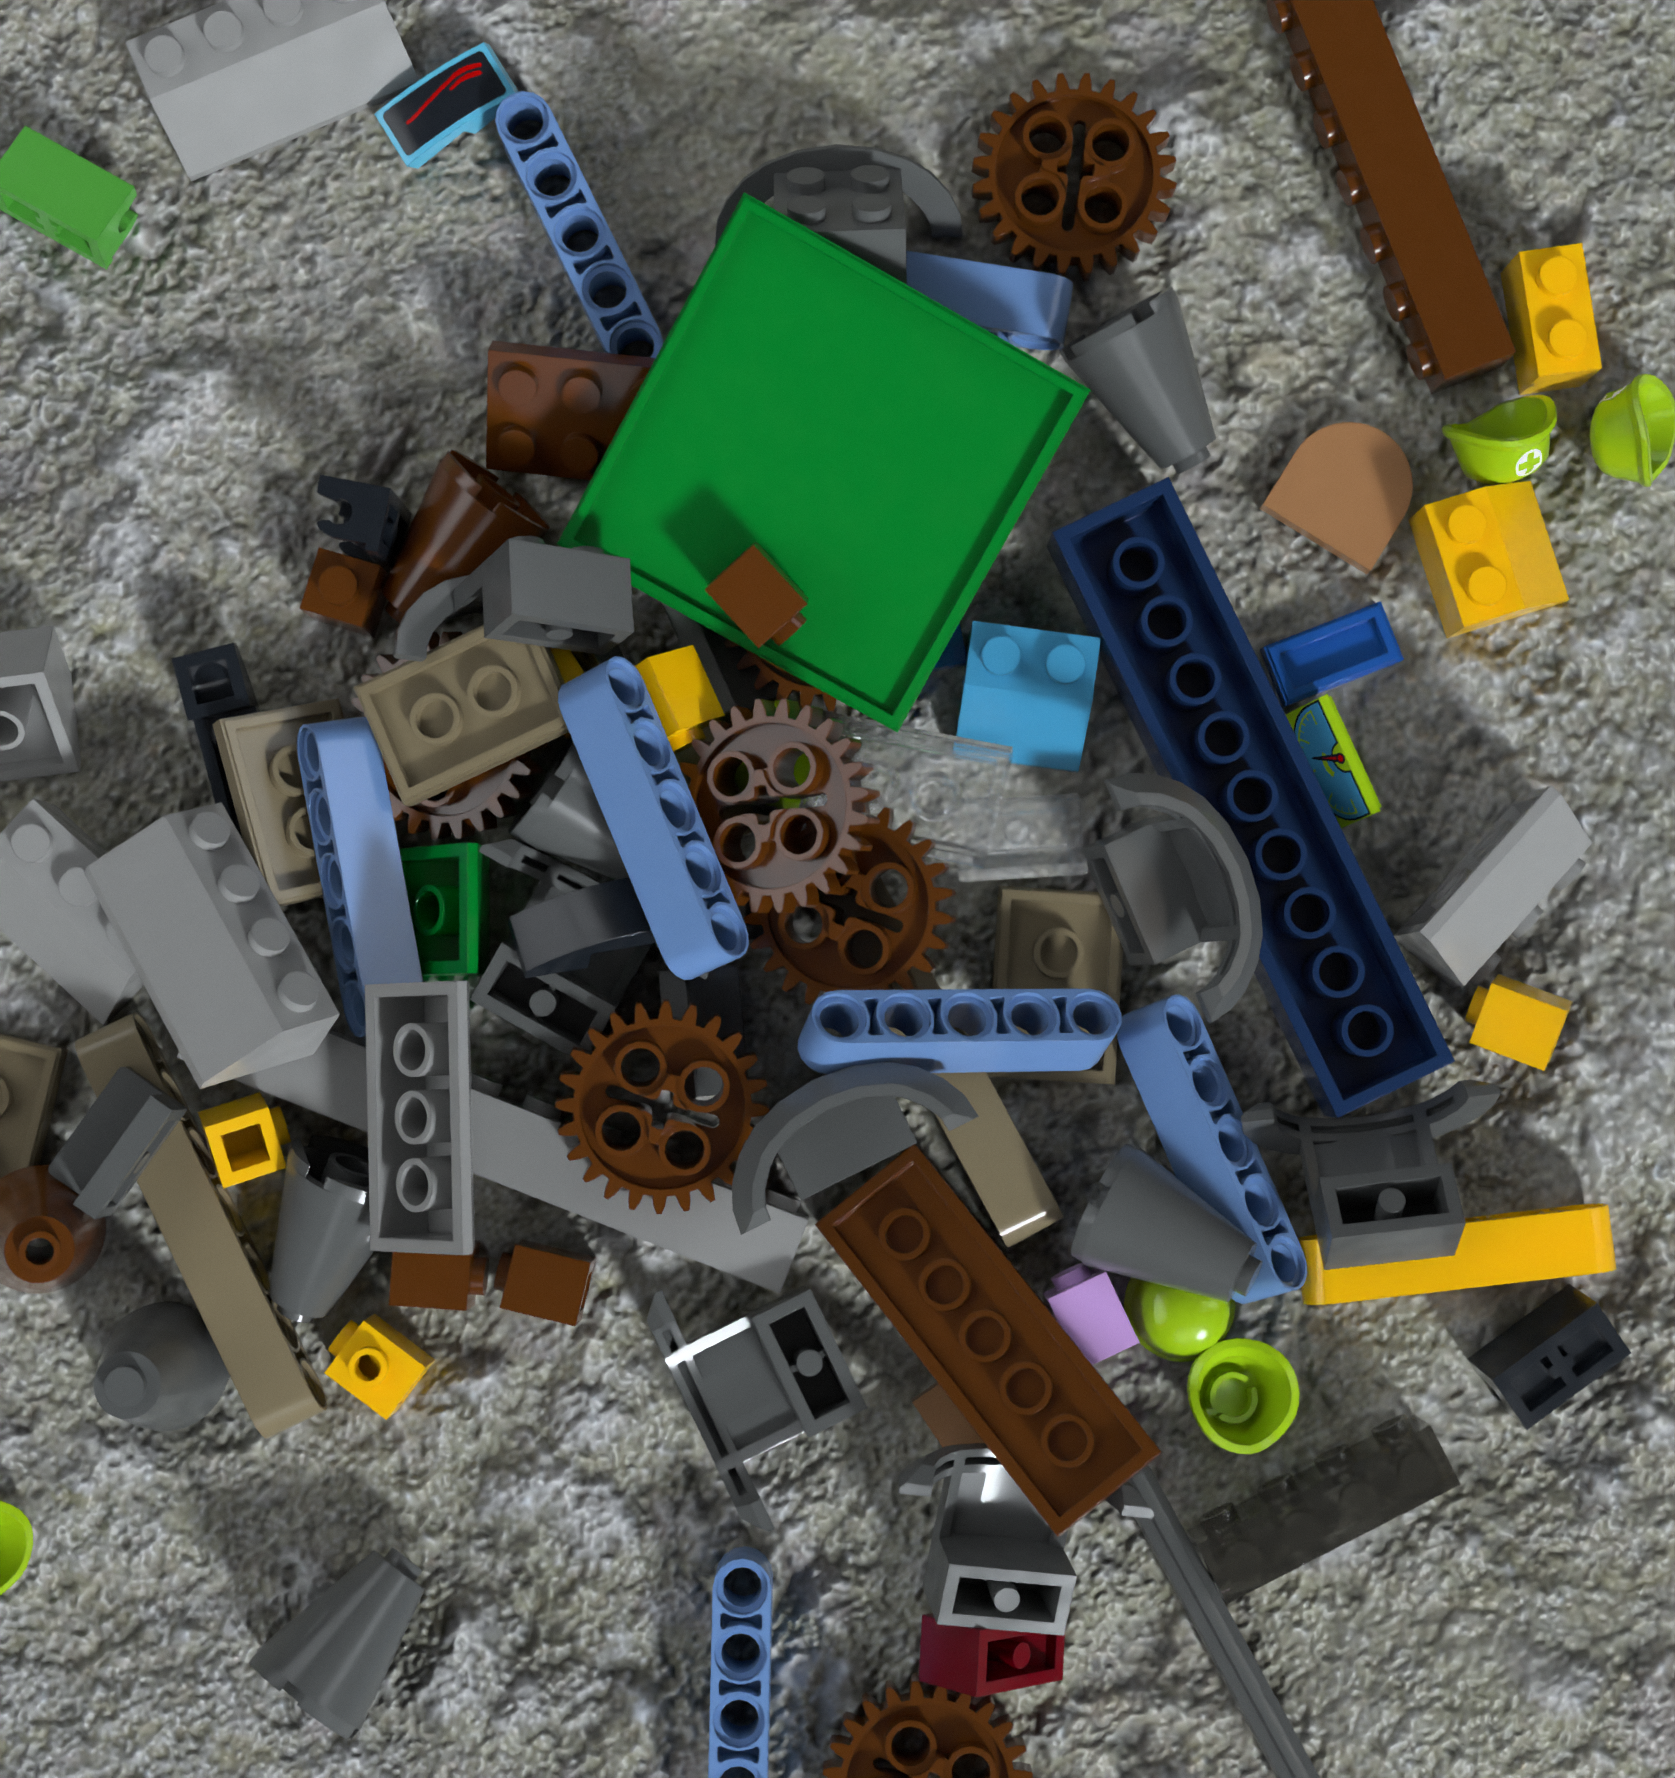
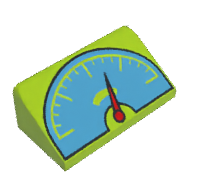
M1326 694L1286 714L1340 827H1346L1380 812L1382 806L1332 697Z

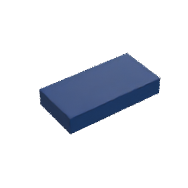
M1381 601L1266 645L1260 649L1283 708L1388 668L1404 660Z

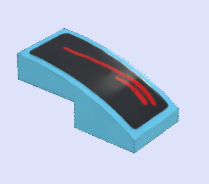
M483 42L421 78L393 98L374 115L405 165L419 169L464 131L473 134L479 132L496 118V111L502 100L510 94L519 91L491 46Z

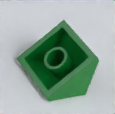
M467 842L399 849L422 976L483 975L490 964V858L479 852L482 846L479 843Z

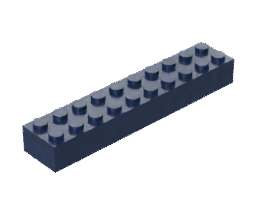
M1167 477L1052 532L1047 543V549L1089 635L1101 638L1099 655L1157 774L1179 781L1205 797L1229 824L1249 860L1260 897L1263 930L1259 960L1254 974L1323 1115L1339 1118L1455 1062L1170 478Z

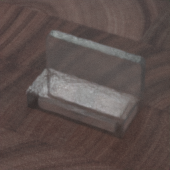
M1078 793L951 801L954 863L960 882L1083 875L1088 873L1087 858L1084 852L1080 850L1082 848L1081 799Z

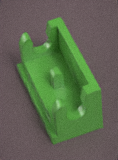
M24 126L0 159V210L107 270L113 261V255L128 236L137 220L138 214L129 209L137 196L135 187L33 129Z

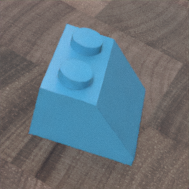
M973 621L968 637L967 657L964 667L953 756L1078 773L1093 702L1101 638Z

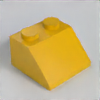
M1531 481L1485 486L1426 504L1408 519L1446 639L1569 600Z

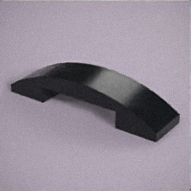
M230 643L171 659L187 720L194 721L215 804L222 802L243 840L212 724L223 718L260 712L238 646L236 643Z
M629 877L592 885L551 898L510 916L508 922L524 978L588 968L591 954L656 943ZM749 901L744 906H738L742 918L753 913L751 912ZM745 923L749 940L756 939L764 934L762 925Z

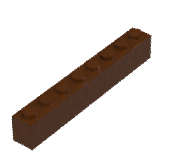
M1267 0V11L1271 24L1278 34L1285 33L1293 52L1290 56V67L1295 83L1302 92L1308 90L1317 111L1313 114V123L1318 140L1323 148H1332L1340 168L1336 173L1340 194L1347 206L1355 205L1363 228L1360 229V240L1363 251L1371 264H1379L1387 286L1383 288V296L1387 310L1395 322L1402 321L1411 343L1407 345V357L1414 375L1418 380L1425 379L1431 394L1501 368L1516 353V349L1374 1Z

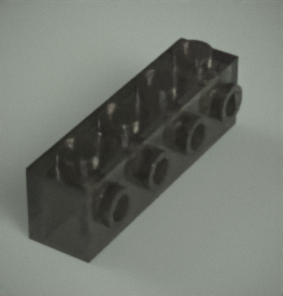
M1406 1414L1392 1417L1375 1426L1371 1430L1372 1436L1352 1446L1341 1444L1321 1453L1314 1459L1315 1465L1294 1476L1291 1473L1276 1476L1261 1484L1256 1489L1257 1494L1235 1506L1232 1502H1229L1204 1513L1198 1519L1200 1524L1187 1531L1214 1585L1225 1602L1228 1604L1461 1485L1431 1425L1415 1414L1409 1417Z

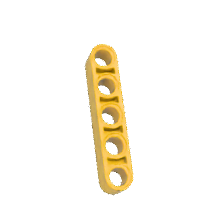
M1603 1203L1580 1204L1464 1217L1466 1224L1454 1256L1324 1270L1317 1234L1299 1237L1298 1241L1307 1262V1277L1304 1285L1301 1287L1303 1304H1336L1616 1270V1261L1608 1204Z

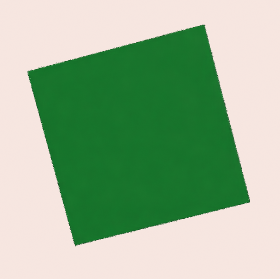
M744 192L557 545L570 549L579 546H594L601 548L606 555L630 558L631 586L898 733L1091 389ZM755 541L759 543L809 598L808 604L800 610L807 621L780 646L770 638L758 648L705 591L708 584Z

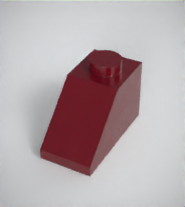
M933 1613L923 1614L918 1681L973 1697L1063 1680L1065 1634L1061 1636L939 1625L936 1623Z

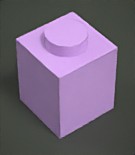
M1080 1263L1051 1278L1055 1287L1043 1293L1053 1316L1092 1365L1140 1343L1105 1270L1097 1268L1089 1270L1088 1266Z

